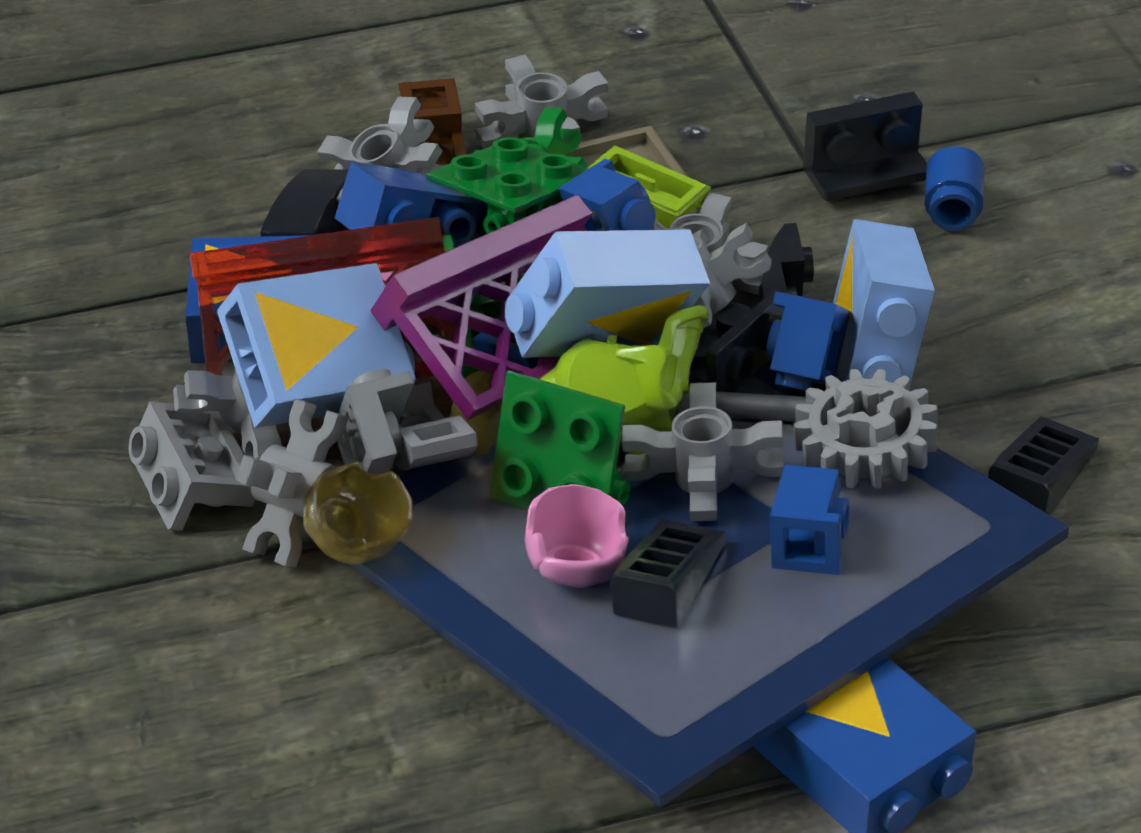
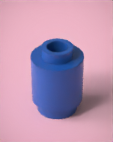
M959 146L946 147L934 153L927 163L925 209L932 221L944 230L959 231L966 229L974 223L982 212L985 166L981 157L974 151Z

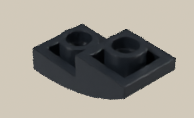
M305 169L297 174L285 186L273 203L260 231L261 237L331 235L339 229V221L335 219L339 204L336 198L344 187L348 169Z
M785 223L776 234L768 251L772 263L770 270L763 273L761 301L774 290L802 297L803 283L813 282L814 262L812 248L810 246L802 247L797 223Z

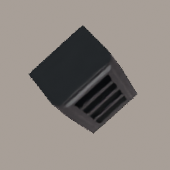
M1040 416L997 457L989 468L988 478L1051 515L1098 448L1099 438Z
M661 519L624 558L611 577L613 615L679 628L726 542L725 532Z

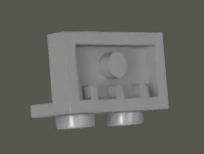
M389 369L373 370L358 376L353 380V385L347 387L338 413L349 417L344 433L337 443L350 484L354 485L352 490L356 500L385 484L390 470L393 469V462L397 455L396 450L402 448V437L398 422L414 386L410 371L391 375Z
M149 401L140 425L135 427L130 435L129 457L131 462L135 464L149 492L150 499L160 513L167 529L182 531L194 503H202L211 507H221L223 505L253 507L255 499L252 496L251 486L235 481L244 454L228 425L221 418L219 411L182 414L175 413L174 403Z

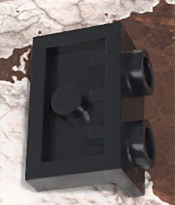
M914 91L807 113L803 169L823 200L847 199L855 195L888 188H899L907 184L926 181L927 162L918 151L923 103Z
M777 290L770 293L753 309L730 301L723 309L712 316L711 325L703 328V332L700 334L698 347L692 359L689 372V390L690 383H716V392L734 393L740 386L747 384L752 375L772 358L767 355L769 332L775 320H782L784 312L783 308L773 304L775 291Z

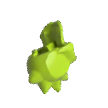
M702 305L674 312L666 319L658 346L618 344L617 336L608 335L607 342L590 338L579 340L561 355L555 368L541 377L540 380L624 404L623 425H643L659 432L672 431V422L675 418L676 410L682 402L683 394L689 392L690 367L698 347L700 334L703 332V324L709 319V312L706 306ZM622 425V432H621L620 445H619L622 449H623V447H622L623 425ZM642 451L626 452L628 454L635 455L645 454Z

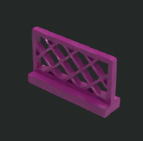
M579 195L573 196L393 275L371 308V313L384 331L398 325L467 421L502 404L507 371L540 379L557 365L561 356H553L555 358L552 360L551 357H538L537 367L533 369L507 361L509 342L517 344L514 333L507 326L504 303L517 286L518 275L527 272L555 231H587L584 225L592 215V212ZM478 294L502 302L500 320L471 311V297ZM431 315L454 323L453 342L433 336L421 319ZM467 328L496 337L495 356L465 347ZM462 364L491 373V389L476 395L461 374Z

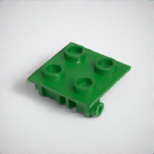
M505 137L495 140L492 146L481 151L453 158L450 164L428 172L427 179L486 202L487 217L484 219V229L489 234L562 202L559 187L589 168L573 163V160L566 155L549 154L530 147L528 142L521 138Z
M507 371L489 497L529 509L533 499L548 488L576 484L599 489L624 506L629 499L631 487L628 482L622 481L621 474L616 472L625 405L520 373Z

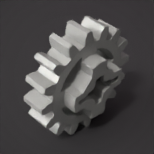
M852 369L849 380L844 382L830 375L825 377V391L809 388L806 390V404L796 405V423H794L796 451H803L804 466L816 467L821 465V468L838 469L839 474L846 476L847 488H854L860 478H869L870 483L875 489L882 488L883 476L890 474L895 479L904 482L908 480L907 466L910 465L915 468L924 469L927 466V452H936L937 406L928 404V391L925 388L910 391V378L905 375L896 379L893 383L886 381V374L883 369H878L872 379H863L858 369Z

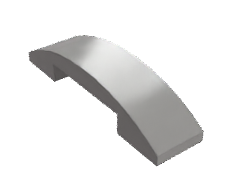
M415 366L414 374L416 380L398 422L402 437V448L396 450L397 455L393 463L399 469L405 471L471 456L478 447L476 432L461 415L445 418L434 405L430 380Z

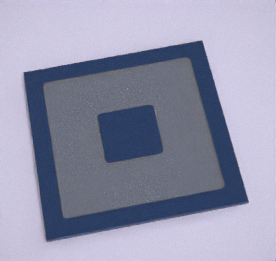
M772 358L752 375L747 384L739 386L733 392L806 397L805 391L774 384L777 371L770 369ZM814 381L813 388L825 391L826 384ZM730 418L732 429H747L757 423L769 421ZM500 420L476 433L478 447L471 456L411 469L311 525L312 534L315 538L660 807L1069 537V527L937 447L936 452H927V466L924 469L915 468L910 465L907 466L908 480L904 482L895 479L890 474L883 476L882 488L875 489L870 483L869 478H860L854 488H847L846 476L839 474V481L841 483L839 497L850 499L848 533L846 539H841L842 567L840 575L771 568L769 516L781 477H765L748 470H735L732 484L727 489L717 493V521H690V493L682 490L677 485L675 472L659 473L642 481H626L630 484L631 490L629 499L623 506L626 512L625 530L629 538L625 557L661 519L724 531L726 539L721 552L679 628L613 615L610 580L584 588H575L555 584L542 577L540 572L532 567L527 555L524 539L528 509L489 497ZM782 421L783 447H765L762 450H783V465L804 466L803 451H796L794 423L796 422ZM619 446L616 472H619L622 476V481H625V455H628V453L623 452V449Z

